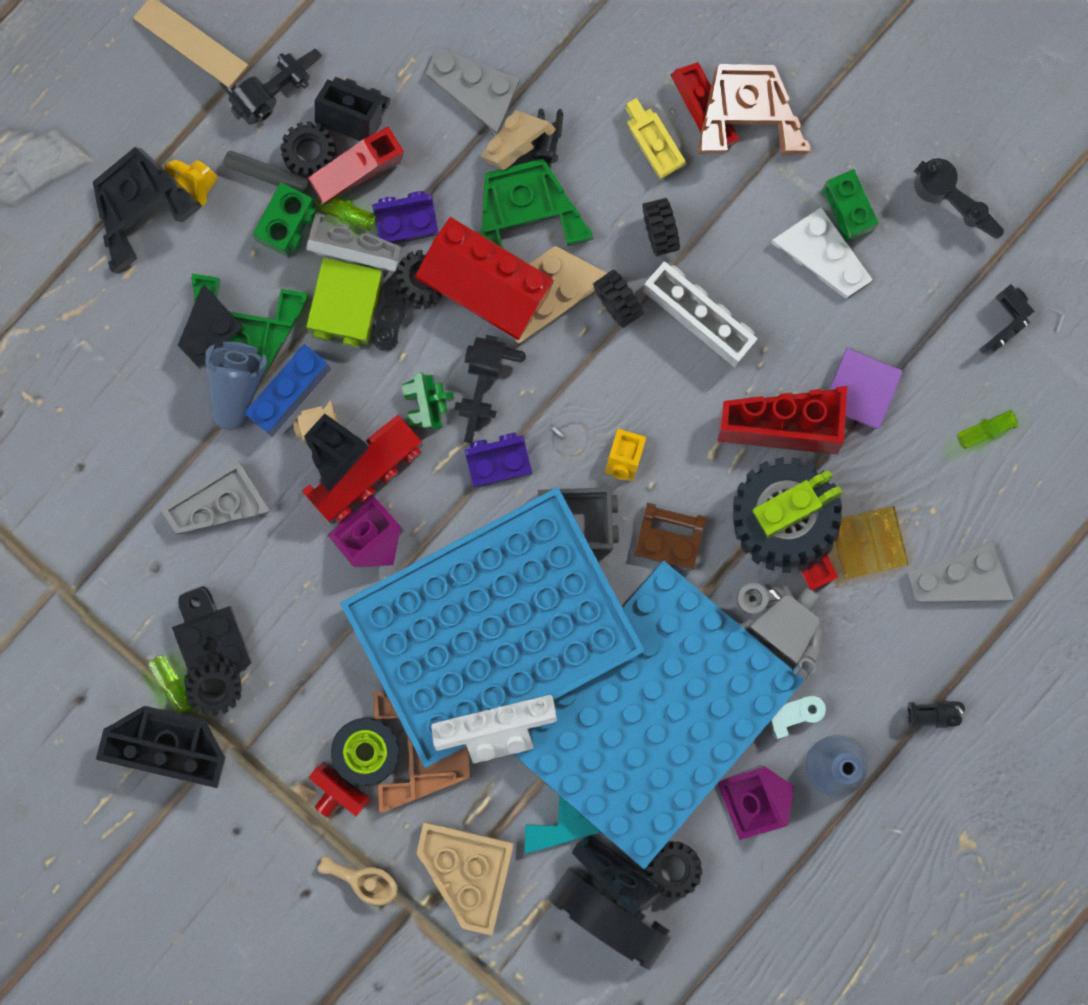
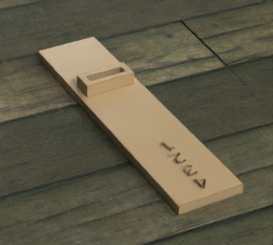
M147 0L133 17L136 22L229 89L235 85L249 68L247 63L158 0Z

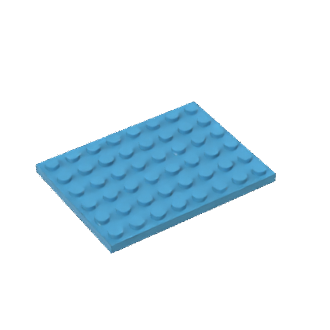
M558 487L340 602L424 768L467 746L463 744L436 751L431 728L433 723L547 695H552L553 700L645 652Z
M665 561L659 565L623 607L645 652L555 699L557 721L529 728L534 749L513 754L643 869L648 866L805 681L798 674L795 675L788 665Z

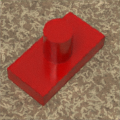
M324 761L308 777L325 791L315 805L316 810L325 817H330L339 804L357 817L371 801Z

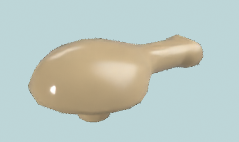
M323 856L321 864L317 867L318 872L321 874H331L348 882L360 900L367 904L386 905L391 903L397 896V884L382 869L369 867L352 870L335 863L328 856Z

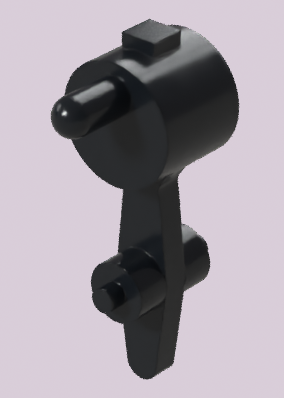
M315 48L298 60L291 53L286 55L281 53L277 57L279 59L277 67L281 72L265 84L256 76L246 79L238 86L234 85L231 89L220 82L221 87L229 95L228 101L232 105L231 112L238 120L243 117L249 125L265 121L273 113L272 109L277 102L272 94L289 82L295 88H307L309 86L307 81L310 79V75L305 70L321 58V53Z
M935 158L927 163L922 161L914 170L917 174L914 188L922 200L930 203L940 202L944 199L948 200L963 216L967 226L977 227L995 239H999L1004 234V229L989 214V208L985 203L974 201L956 188L958 175L956 168L951 162Z
M487 334L486 338L476 336L474 345H468L464 363H469L468 374L478 376L473 400L462 398L461 403L456 402L454 409L459 410V416L469 418L464 442L467 443L473 442L478 420L489 422L490 417H496L497 411L492 410V404L482 402L487 378L499 379L503 359L519 363L524 362L526 359L525 352L506 347V343L497 341L498 337Z

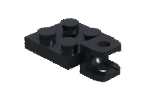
M205 586L184 592L179 596L178 604L184 622L173 626L172 630L187 669L189 666L194 669L193 662L197 659L202 664L203 657L208 656L209 661H213V655L219 656L220 662H222L224 657L229 659V665L234 663L236 668L252 663L231 605L217 610L213 596ZM192 597L200 600L199 607L192 604ZM211 636L213 640L220 641V645L216 648V653H212L211 650H205L204 645L207 643V637Z

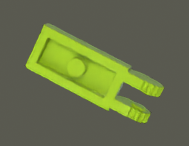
M830 470L816 475L810 481L805 480L752 509L767 538L822 510L824 505L842 495L843 491L838 486L823 493L819 498L814 492V489L828 483L833 478Z

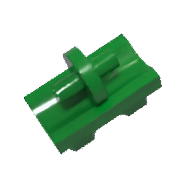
M422 372L413 374V380L402 384L405 399H418L419 409L408 411L409 426L433 430L443 428L440 414L448 412L446 402L454 399L453 393L444 392L443 384L434 383L433 375H424Z

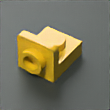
M618 428L605 473L619 480L634 481L647 437Z

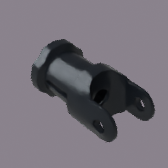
M541 108L538 111L537 118L545 120V113ZM558 109L556 121L551 123L556 129L554 133L548 136L544 132L537 137L536 149L532 152L531 156L533 160L544 159L546 163L558 161L559 156L556 154L558 138L562 136L564 117L562 109Z
M935 701L934 704L922 705L909 702L907 707L909 728L916 729L917 726L935 725L936 728L959 726L962 723L960 714L964 713L965 706L958 701Z

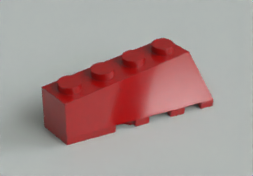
M848 386L836 387V389L823 391L822 389L809 390L807 393L799 394L783 393L779 394V396L767 398L760 396L723 401L719 415L717 441L838 455L844 444Z
M396 415L367 438L365 442L369 449L330 492L326 490L320 480V484L317 487L313 488L309 484L302 490L303 494L329 523L333 524L335 521L339 524L342 523L353 513L350 508L359 501L362 504L365 503L376 493L374 488L383 481L387 484L399 473L397 468L405 461L410 464L421 455L422 441L399 415Z

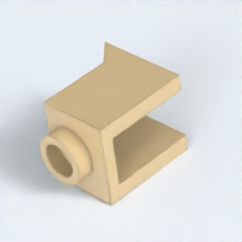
M331 399L324 409L320 406L301 411L302 415H298V420L293 421L297 439L302 438L303 442L307 445L304 435L324 413L338 422Z

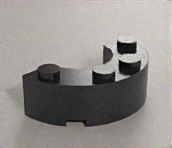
M579 867L575 871L568 868L548 900L559 910H565L570 915L569 918L600 941L631 961L636 959L640 962V966L651 970L671 939L668 936L670 930L656 920L650 924L644 920L646 916L642 912L632 917L624 907L617 903V900L605 887L600 891L590 882L593 878Z

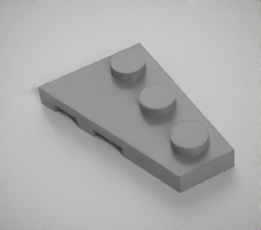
M319 212L315 214L306 250L313 251L319 256L342 258L349 263L371 265L382 271H396L400 246L369 233L355 234L349 230L350 225L339 222L336 226L324 221L325 215Z
M239 460L160 508L176 535L271 513Z

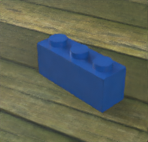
M304 344L244 413L267 434L273 437L331 370L330 366Z

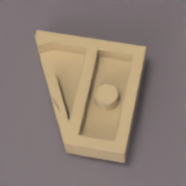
M515 110L506 119L505 124L497 135L488 143L487 148L480 157L487 164L505 170L520 156L525 155L534 148L531 143L534 139L544 132L550 136L556 129L548 121Z

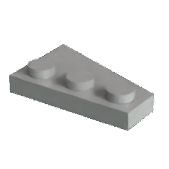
M438 46L426 71L427 78L452 99L457 100L471 115L481 120L489 127V130L497 135L519 86L520 79Z
M993 543L905 573L915 602L1014 600Z

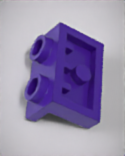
M416 191L409 193L407 198L396 200L395 197H384L379 199L378 203L372 204L379 238L394 244L437 236L439 231L432 194Z
M516 432L499 436V441L489 444L487 440L472 442L469 444L470 448L464 450L473 488L532 474L524 435L517 437Z

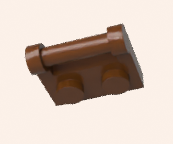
M647 502L634 556L661 563L665 561L670 565L694 570L706 516L697 515V517L656 508V504ZM652 520L693 529L692 537L651 528Z

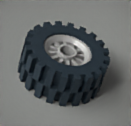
M784 457L775 458L774 466L769 467L767 461L759 464L760 471L755 473L752 469L746 475V483L741 482L739 484L737 497L734 496L733 522L737 540L741 542L742 550L745 554L750 552L752 561L758 565L761 561L766 563V569L774 571L775 566L782 567V573H791V567L797 566L799 572L806 570L807 564L813 562L814 565L822 561L824 553L828 555L831 552L834 541L837 542L842 518L841 498L833 500L824 505L822 510L803 519L808 521L807 524L800 521L788 527L791 531L790 534H785V529L781 533L779 532L767 538L752 509L805 480L810 481L819 473L816 472V465L808 462L806 467L801 466L800 458L792 457V464H784ZM828 482L814 489V492L819 498L823 493L835 488L836 485L835 483L830 484ZM795 525L798 526L801 530L796 531Z

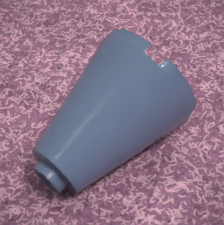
M223 342L222 347L214 349V344L205 353L212 419L220 428L226 430L242 425L246 416L244 412L250 407L267 367V358L264 354L261 357L257 354V348L239 342Z
M841 735L825 737L816 742L808 752L806 760L808 777L812 785L825 795L832 797L847 796L855 792L863 784L867 775L868 764L866 755L858 743L848 737ZM845 763V769L843 771L842 766Z

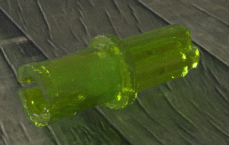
M319 197L317 199V209L339 218L341 223L348 222L367 232L371 230L369 224L374 225L376 214L354 206L350 200L345 202L334 198L323 204Z
M1007 410L1005 413L988 420L983 418L979 424L957 434L960 446L967 449L985 440L993 441L995 436L1017 428V418L1011 410Z
M159 655L149 661L148 666L161 687L159 691L160 693L164 692L175 713L181 714L191 708L193 704H188L185 691L180 684L182 679H177L166 658L163 655Z

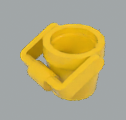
M177 159L165 163V171L204 206L207 202L208 194L218 181L216 174L199 160H194L190 165Z

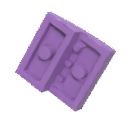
M847 347L829 390L840 386H848L846 416L879 429L903 370Z

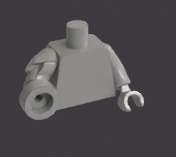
M748 583L741 587L736 599L742 611L748 614H757L767 608L763 614L750 624L748 629L792 664H797L793 670L795 675L800 669L807 672L805 680L808 681L816 671L815 663L820 653L822 630L818 626L821 620L811 610L821 598L807 587L797 600L782 589L770 584L761 586L757 583Z

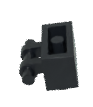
M335 77L333 81L327 79L314 100L315 124L318 123L325 128L362 141L377 132L382 124V108H388L391 98L382 95L381 91L375 88L369 90L357 85L356 81L349 78L343 80Z

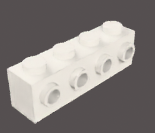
M664 261L644 284L643 292L735 368L756 343L758 338L754 336V331L746 324L738 323L732 318L731 312L720 303L715 304L709 299L707 292L697 284L693 285L685 279L684 273L674 265L670 266Z

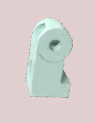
M808 696L785 703L769 722L773 739L788 736L786 728L788 726L801 722L816 723L822 720L826 713L824 702L819 697Z

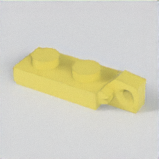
M637 98L628 102L625 109L631 118L627 122L629 130L659 180L686 166L685 159L657 113H653L651 109L644 111Z

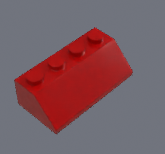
M449 217L435 237L415 276L417 280L518 341L549 296L554 279L452 217Z

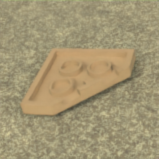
M423 822L416 853L456 916L462 929L493 936L514 843Z

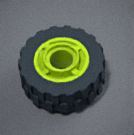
M358 718L346 723L336 733L332 742L331 758L334 768L339 775L349 783L359 786H372L384 781L394 771L399 759V744L394 732L385 723L373 718ZM361 743H369L374 748V756L368 761L359 759L356 754L357 747Z

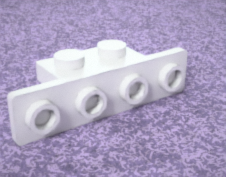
M547 695L433 723L431 725L433 744L436 751L466 744L473 763L488 761L534 749L529 728L556 722L557 715L553 696Z

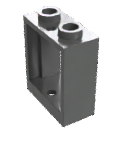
M611 487L559 489L565 500L603 498L604 542H588L592 551H612L613 544L619 543L618 525H613L612 513H618L617 495H611ZM552 489L538 490V497Z

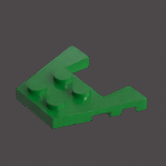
M544 159L511 166L505 170L500 169L485 173L481 235L503 248L499 234L500 231L559 217L567 246L593 240L592 231L587 227L580 213L571 203Z
M192 273L194 302L204 284L216 298L218 297L221 281L219 278ZM281 289L275 319L230 312L245 328L231 342L251 345L257 348L259 356L263 357L264 354L267 358V367L262 378L266 377L309 299L308 293Z

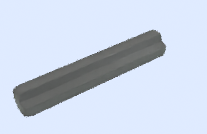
M231 150L227 151L224 157L223 164L227 168L279 186L280 182L303 194H306L310 182L307 178Z

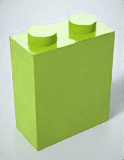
M323 257L307 323V329L313 334V338L330 342L331 338L343 340V345L353 348H360L361 344L368 346L375 319V310L384 280L382 270Z

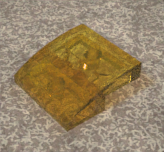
M895 506L841 518L836 546L844 580L909 565Z

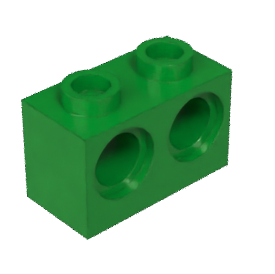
M855 169L826 181L822 192L845 242L848 243L873 232L879 222Z
M280 182L252 234L256 242L286 257H289L291 251L296 252L303 239V236L300 235L305 225L309 226L313 222L317 210L314 209L316 205L313 198ZM291 203H300L302 205L300 211L296 214L287 213V207ZM277 229L287 230L286 237L279 241L272 238L273 233Z

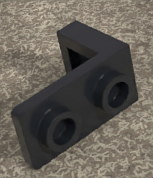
M1010 284L995 297L1014 321L979 349L982 354L988 349H991L994 353L1008 342L1004 336L1011 330L1017 334L1031 323L1027 317L1035 311L1027 303L1028 298L1020 288H1015Z

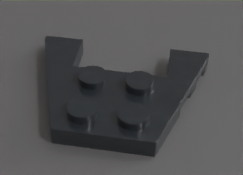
M137 147L131 149L93 181L99 217L104 220L106 235L103 236L105 247L109 248L111 261H108L109 269L113 273H120L137 259L124 232L163 200H165L175 221L184 222L202 207L200 202L143 149Z

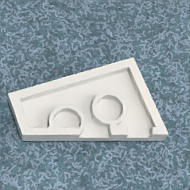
M821 207L771 241V244L778 249L781 248L793 257L794 261L804 265L816 274L817 278L846 299L872 282L870 275Z

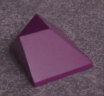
M372 496L331 531L328 537L353 567L394 565L399 535L404 530L380 502Z
M758 765L720 780L717 783L739 840L788 825L794 786L767 767Z

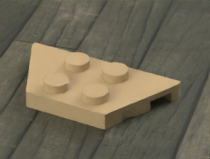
M554 246L532 261L530 265L553 278L554 282L549 296L520 340L515 339L517 345H521L594 294L596 291L594 290L593 283L607 273L557 246Z

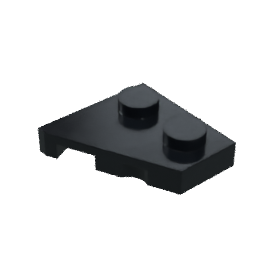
M204 284L199 291L178 346L201 369L205 365V353L210 346L215 344L214 349L222 347L223 342H231L245 328Z
M325 413L304 435L306 443L312 451L313 462L322 478L320 481L329 492L369 449L365 441Z

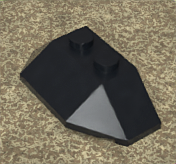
M142 706L114 724L104 728L96 760L213 788L219 787L226 758L206 720L149 706Z

